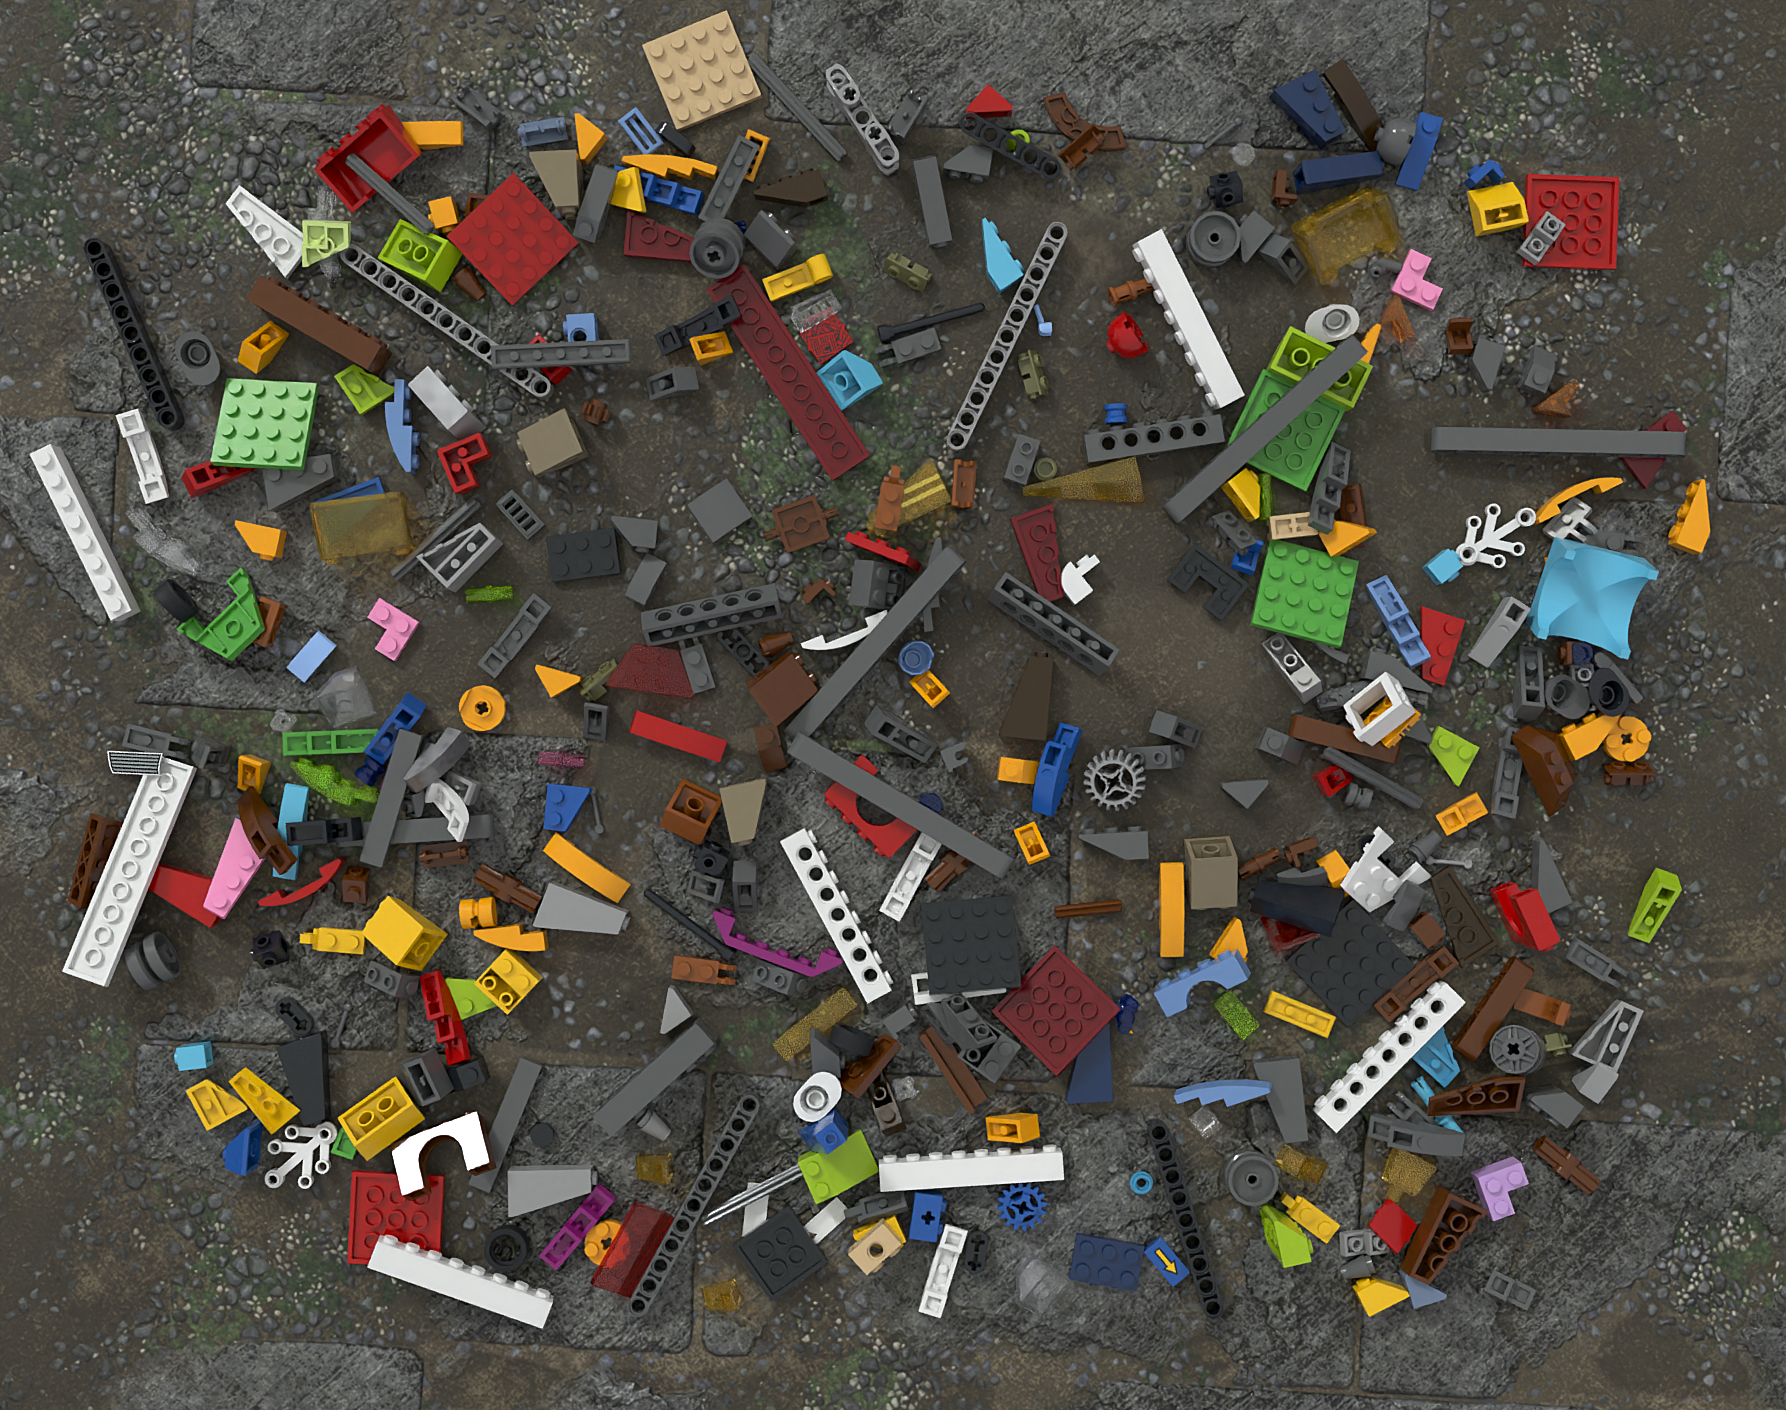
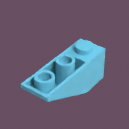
M984 218L982 219L981 226L986 274L1000 295L1022 280L1024 269L1017 259L1014 261L1009 254L1011 249L1006 241L1003 240L1001 242L997 236L999 232L992 221L988 222Z

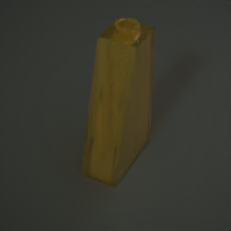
M933 460L926 462L904 482L905 488L897 528L952 502ZM876 507L867 515L869 521L865 522L870 535L875 533L878 538L891 531L874 528L877 513Z

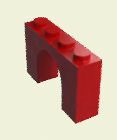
M863 754L853 763L873 776L879 771ZM836 781L824 792L826 796L824 801L832 809L837 807L843 813L841 818L849 825L854 823L859 828L857 833L865 841L870 839L875 844L873 849L882 858L885 855L890 858L918 830L897 817L883 825L867 822L857 810L856 799L858 794Z
M1509 881L1489 890L1512 941L1538 951L1541 950V952L1555 948L1554 944L1561 941L1538 889L1530 887L1520 892L1517 884Z

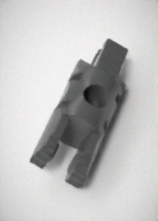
M1365 680L1351 683L1316 696V704L1319 711L1343 708L1345 703L1373 681Z

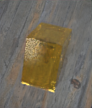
M671 1153L636 1155L637 1179L662 1184L670 1183L672 1178Z
M735 1278L701 1288L706 1310L737 1311L739 1309L741 1298Z

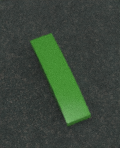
M378 729L282 733L283 756L360 753L364 751L378 732Z

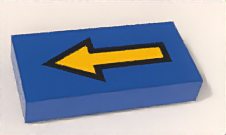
M1161 1236L1144 1249V1253L1172 1287L1191 1273Z

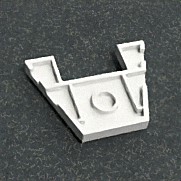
M1379 826L1374 831L1375 837L1372 842L1367 843L1363 848L1365 853L1359 862H1354L1340 884L1350 896L1369 912L1393 900L1394 894L1405 880L1419 885L1432 877L1417 861L1400 877H1397L1385 866L1378 857L1394 841Z

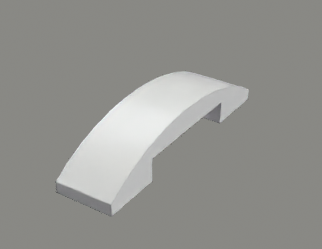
M140 409L116 415L122 436L127 439L141 480L138 483L145 503L149 504L168 498V487L159 453Z
M885 610L865 618L868 625L867 628L826 643L823 635L801 643L802 648L809 650H831L851 645L868 636L888 612Z
M438 778L425 788V802H434L450 821L447 828L448 831L458 842H462L469 822L468 810L459 795Z
M921 832L879 911L900 922L911 898L941 846L940 842Z
M945 1224L925 1284L919 1312L941 1318L948 1289L968 1230Z

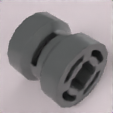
M1350 782L1344 792L1342 803L1349 806L1356 805L1358 809L1366 811L1372 800L1373 790L1368 788L1361 789L1357 784Z

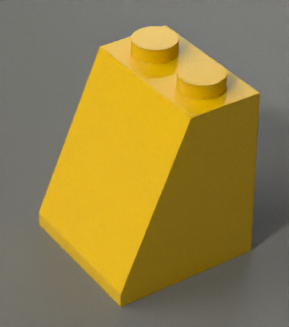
M387 896L380 903L379 909L367 921L366 927L361 932L395 965L418 971L423 970L448 935L444 930L405 902Z

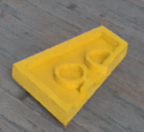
M246 1067L228 1081L271 1135L301 1111Z

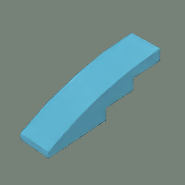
M289 783L285 785L277 832L286 844V823L307 821L309 787ZM303 845L288 846L298 860L287 873L279 875L273 867V877L296 880L298 877L299 856L302 853Z

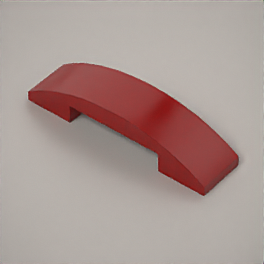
M345 856L319 868L323 877L290 895L286 893L285 889L278 890L259 900V905H284L314 894L331 882L341 871L347 861Z

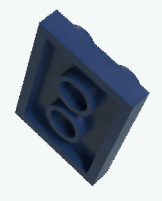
M1076 1232L1068 1277L1070 1280L1137 1292L1145 1246L1144 1244Z

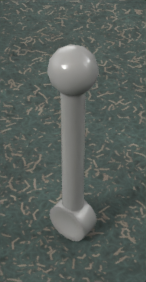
M1430 856L1426 861L1427 865H1432L1433 863L1463 866L1467 869H1470L1473 865L1472 861L1468 859L1454 861L1434 859Z

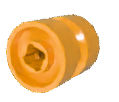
M480 898L478 902L475 899L460 900L459 916L462 929L477 928L479 924L483 928L496 926L497 906L495 898Z

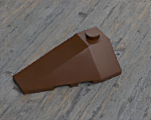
M1491 1076L1431 1096L1428 1101L1427 1116L1519 1111L1526 1080L1525 1076Z

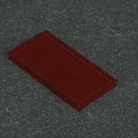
M634 1202L591 1279V1284L595 1287L631 1298L672 1224L674 1217L669 1213Z

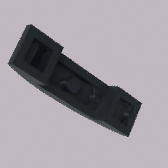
M731 294L712 304V307L678 325H672L655 334L654 337L662 355L666 356L690 346V338L716 333L739 319L742 314L734 296Z

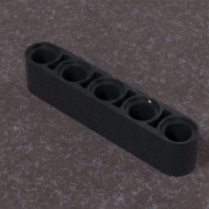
M966 111L960 116L959 126L965 134L1045 178L1054 179L1060 174L1061 165L1052 155L974 112ZM974 117L976 120L975 126L971 129H966L963 126L965 118ZM987 128H994L996 131V135L992 140L984 138L983 134ZM1008 139H1013L1016 142V146L1012 151L1004 149V143ZM1028 150H1033L1036 153V157L1032 162L1024 160V154ZM1049 161L1055 162L1056 165L1052 173L1044 171V165Z

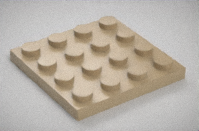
M727 10L642 45L677 132L762 98Z

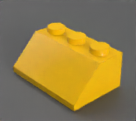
M396 1076L338 1117L354 1147L366 1161L425 1119Z

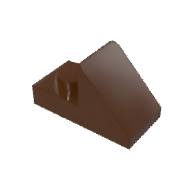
M771 723L754 728L759 747L758 751L765 772L787 767L778 727Z

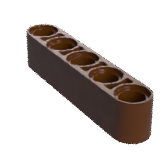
M1293 714L1288 736L1326 747L1331 746L1341 751L1391 764L1397 763L1402 743L1398 741L1395 747L1392 745L1388 748L1379 741L1371 746L1365 741H1359L1354 735V729Z
M1512 956L1505 963L1454 1039L1452 1049L1470 1061H1474L1480 1055L1533 976L1534 968L1516 956Z

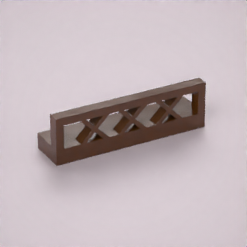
M90 813L67 900L71 904L82 909L89 908L124 821Z
M932 1025L919 1033V1038L970 1115L975 1112V1107L987 1100L988 1097L966 1063L957 1057L959 1052L953 1043L945 1045Z

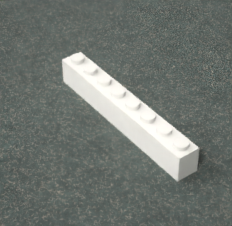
M1162 229L1132 245L1134 248L1133 255L1137 262H1141L1144 268V277L1148 283L1152 284L1155 290L1153 292L1154 297L1159 304H1162L1165 310L1164 317L1168 324H1172L1175 329V339L1179 345H1183L1186 351L1184 354L1185 359L1190 366L1193 365L1196 371V381L1200 386L1204 387L1207 393L1205 398L1211 407L1213 406L1214 409H1219L1244 396Z
M49 444L31 453L30 456L110 620L122 621L141 612L62 448Z
M1044 1145L1043 1149L1023 1146L1020 1147V1150L1011 1151V1148H998L997 1152L978 1149L974 1153L965 1154V1151H953L952 1155L932 1152L929 1153V1156L920 1157V1154L915 1153L907 1154L906 1158L886 1155L883 1156V1159H879L880 1191L1064 1180L1062 1150L1057 1148L1056 1145Z
M380 1235L367 1268L542 1329L553 1304L554 1296L550 1295L551 1293L548 1290L542 1288L536 1290L529 1287L523 1281L513 1282L508 1280L503 1274L494 1273L493 1275L485 1272L486 1270L480 1266L473 1265L471 1267L465 1265L460 1259L442 1257V1254L437 1251L429 1250L428 1252L422 1250L415 1243L408 1242L405 1244L399 1242L392 1235Z

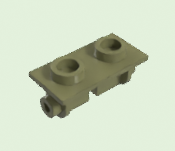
M892 252L886 260L883 271L892 278H897L908 284L909 287L923 292L932 276L929 273V269L917 263L911 269L908 267L911 260L899 253L894 254Z
M1028 350V354H1019L1017 361L1021 375L1030 374L1031 377L1023 380L1027 396H1030V399H1035L1039 395H1049L1047 390L1049 389V382L1042 372L1043 360L1041 355L1033 350Z
M615 659L611 662L607 661L599 667L597 673L593 676H587L582 680L578 687L582 696L584 695L588 702L596 701L607 692L603 684L606 682L612 688L623 679L622 676L625 675V672L621 667L618 668Z
M1561 1032L1544 1036L1546 1056L1552 1055L1553 1058L1562 1057L1572 1047L1571 1044L1565 1045L1568 1039L1566 1034H1561Z

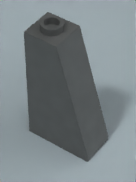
M929 155L911 159L910 163L928 244H934V248L948 245L947 241L952 240L936 156Z
M1296 1055L1250 1060L1256 1079L1258 1081H1268L1272 1084L1271 1092L1263 1096L1281 1139L1290 1146L1301 1145L1302 1141H1309L1300 1058Z

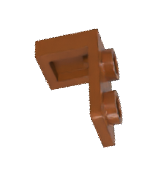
M1526 988L1523 989L1512 1006L1516 1010L1549 1020L1561 1026H1564V1023L1568 1021L1571 1014V1004Z

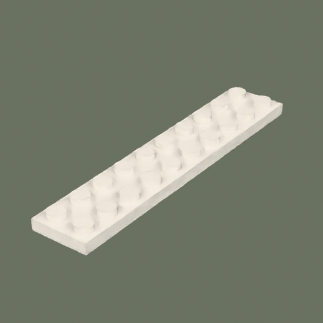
M162 757L159 768L160 776L143 775L62 972L105 987L109 986L197 768Z

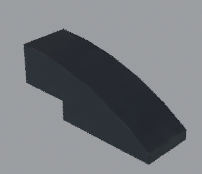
M361 817L286 823L288 846L363 840Z

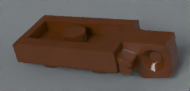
M1362 484L1346 486L1342 489L1341 521L1368 527ZM1365 541L1356 545L1352 549L1364 548Z

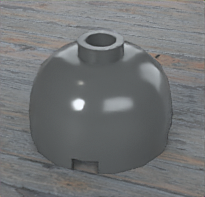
M1395 118L1388 121L1383 128H1378L1374 141H1377L1376 150L1385 162L1395 166L1402 164L1411 146L1409 144L1411 136L1414 137L1417 122L1404 118Z

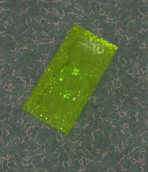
M1228 990L1213 1003L1214 1007L1242 1040L1260 1026L1231 990Z

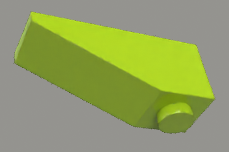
M1655 868L1644 887L1627 933L1628 936L1647 943L1651 942L1682 891L1677 875Z

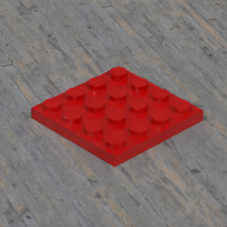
M514 173L447 235V238L512 306L579 243Z
M1527 174L1525 176L1524 201L1529 222L1523 227V242L1547 211L1566 225L1536 265L1522 257V267L1615 270L1620 177Z
M353 1170L347 1263L369 1264L380 1235H392L399 1242L405 1244L408 1242L415 1243L422 1250L428 1252L429 1250H434L441 1253L445 1175L428 1174L432 1193L409 1201L402 1196L397 1172Z

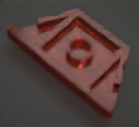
M631 644L605 687L688 699L694 698L679 651L655 646L648 647L642 644Z

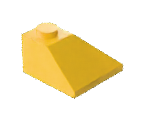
M1245 468L1223 484L1221 488L1246 522L1249 523L1259 517L1260 486L1257 483L1259 479L1252 470L1248 471Z

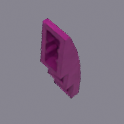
M598 1183L541 1252L539 1257L557 1270L614 1202L616 1196Z

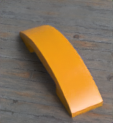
M1597 478L1564 489L1550 498L1538 510L1533 525L1561 513L1557 504L1592 488L1595 495L1603 493L1623 483L1622 479Z
M558 832L553 835L543 850L549 857L574 876L616 903L620 901L631 885L613 871H609L575 847V844Z

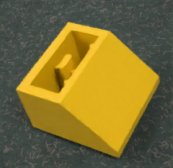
M1513 182L1467 191L1476 237L1521 228L1529 222L1524 198Z
M507 948L474 984L508 1015L543 977L513 949Z

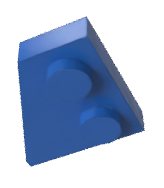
M549 783L547 785L543 829L568 831L593 788Z

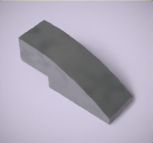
M447 727L435 745L428 743L403 780L414 793L421 791L445 774L463 756L471 743L462 731Z

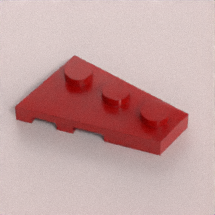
M859 531L856 532V535L850 532L847 533L845 541L878 556L883 555L884 558L897 564L903 563L916 572L921 567L920 562L909 556L910 552L900 547H897L896 550L889 548V543L880 539L873 542L868 540L869 535Z
M1421 606L1420 636L1421 641L1431 655V659L1420 664V679L1444 686L1465 620Z

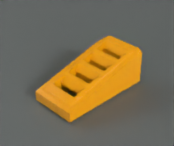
M748 129L745 136L746 139L750 141L755 139L762 142V146H759L757 150L759 151L758 156L755 155L753 158L756 160L755 164L751 163L749 168L753 169L752 172H746L744 179L754 182L771 138Z
M1375 324L1361 342L1368 352L1360 360L1368 364L1370 363L1382 327L1380 324Z

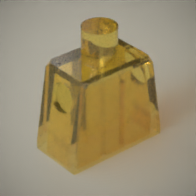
M1391 1147L1382 1174V1178L1391 1184L1386 1197L1398 1203L1403 1192L1413 1197L1417 1196L1434 1174L1437 1167L1410 1151Z

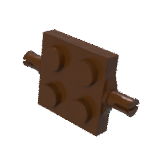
M815 495L773 509L775 529L763 532L765 541L767 542L779 537L788 554L828 540L830 536L826 528V520L839 516L838 512H836L837 508L834 507L823 511L819 507Z

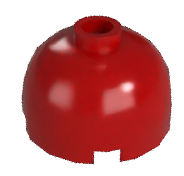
M1124 311L1111 321L1107 330L1109 341L1106 344L1112 354L1117 352L1123 358L1132 359L1149 351L1147 341L1144 343L1141 341L1142 331L1130 314L1127 315V312Z

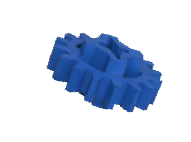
M1026 1182L1025 1185L1018 1183L1016 1186L1013 1183H1009L1010 1189L1008 1190L1003 1187L1004 1196H998V1200L1002 1204H998L997 1209L1003 1211L999 1214L1000 1218H1007L1005 1221L1006 1226L1013 1223L1014 1230L1022 1226L1023 1231H1026L1027 1225L1034 1229V1222L1041 1223L1040 1215H1046V1210L1042 1207L1047 1206L1046 1200H1041L1045 1196L1044 1192L1037 1193L1039 1186L1036 1184L1031 1187V1182ZM1021 1191L1019 1194L1012 1196L1014 1193ZM1030 1194L1036 1198L1037 1204L1030 1201ZM1022 1201H1025L1026 1206L1019 1209L1018 1204H1022ZM1007 1206L1014 1210V1217L1009 1214Z

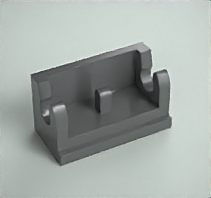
M462 84L460 86L461 92L458 95L453 93L450 99L455 106L492 133L505 115L472 88Z
M909 90L885 129L888 135L904 144L925 110L928 98L923 95L918 97L914 94L913 90Z
M964 741L939 750L949 773L953 772L954 768L968 761L966 756L961 757L960 753L956 754V752L966 748Z

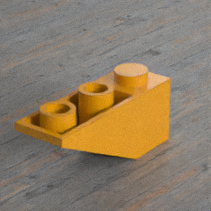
M1704 479L1696 480L1689 484L1686 490V501L1677 512L1679 517L1677 523L1671 528L1668 535L1670 538L1668 545L1692 555L1702 553L1710 534L1706 483Z
M1602 712L1597 715L1591 713L1582 718L1583 722L1577 725L1572 723L1561 729L1562 733L1558 735L1570 760H1577L1597 750L1621 715L1611 717Z

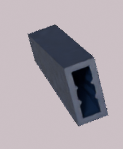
M1378 151L1301 161L1293 172L1296 193L1301 195L1376 180L1383 174L1384 161L1381 157L1379 158Z
M1109 1023L1073 1060L1065 1093L1067 1104L1113 1102Z

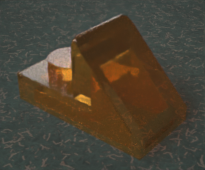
M1397 293L1388 299L1378 324L1384 326L1393 322V333L1403 343L1413 338L1415 334Z
M1576 380L1565 384L1533 407L1531 411L1535 414L1557 418L1572 416L1564 403L1576 396L1574 391L1580 388Z

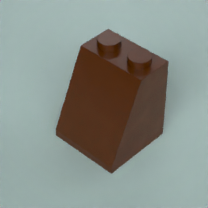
M788 651L746 681L749 692L775 727L818 692L815 685L819 682L811 671L808 674L802 667L805 663L799 654L793 655L791 651Z

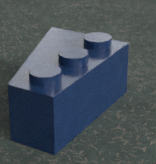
M1316 70L1274 89L1269 97L1285 111L1289 118L1291 117L1300 126V129L1319 148L1340 139L1346 132Z

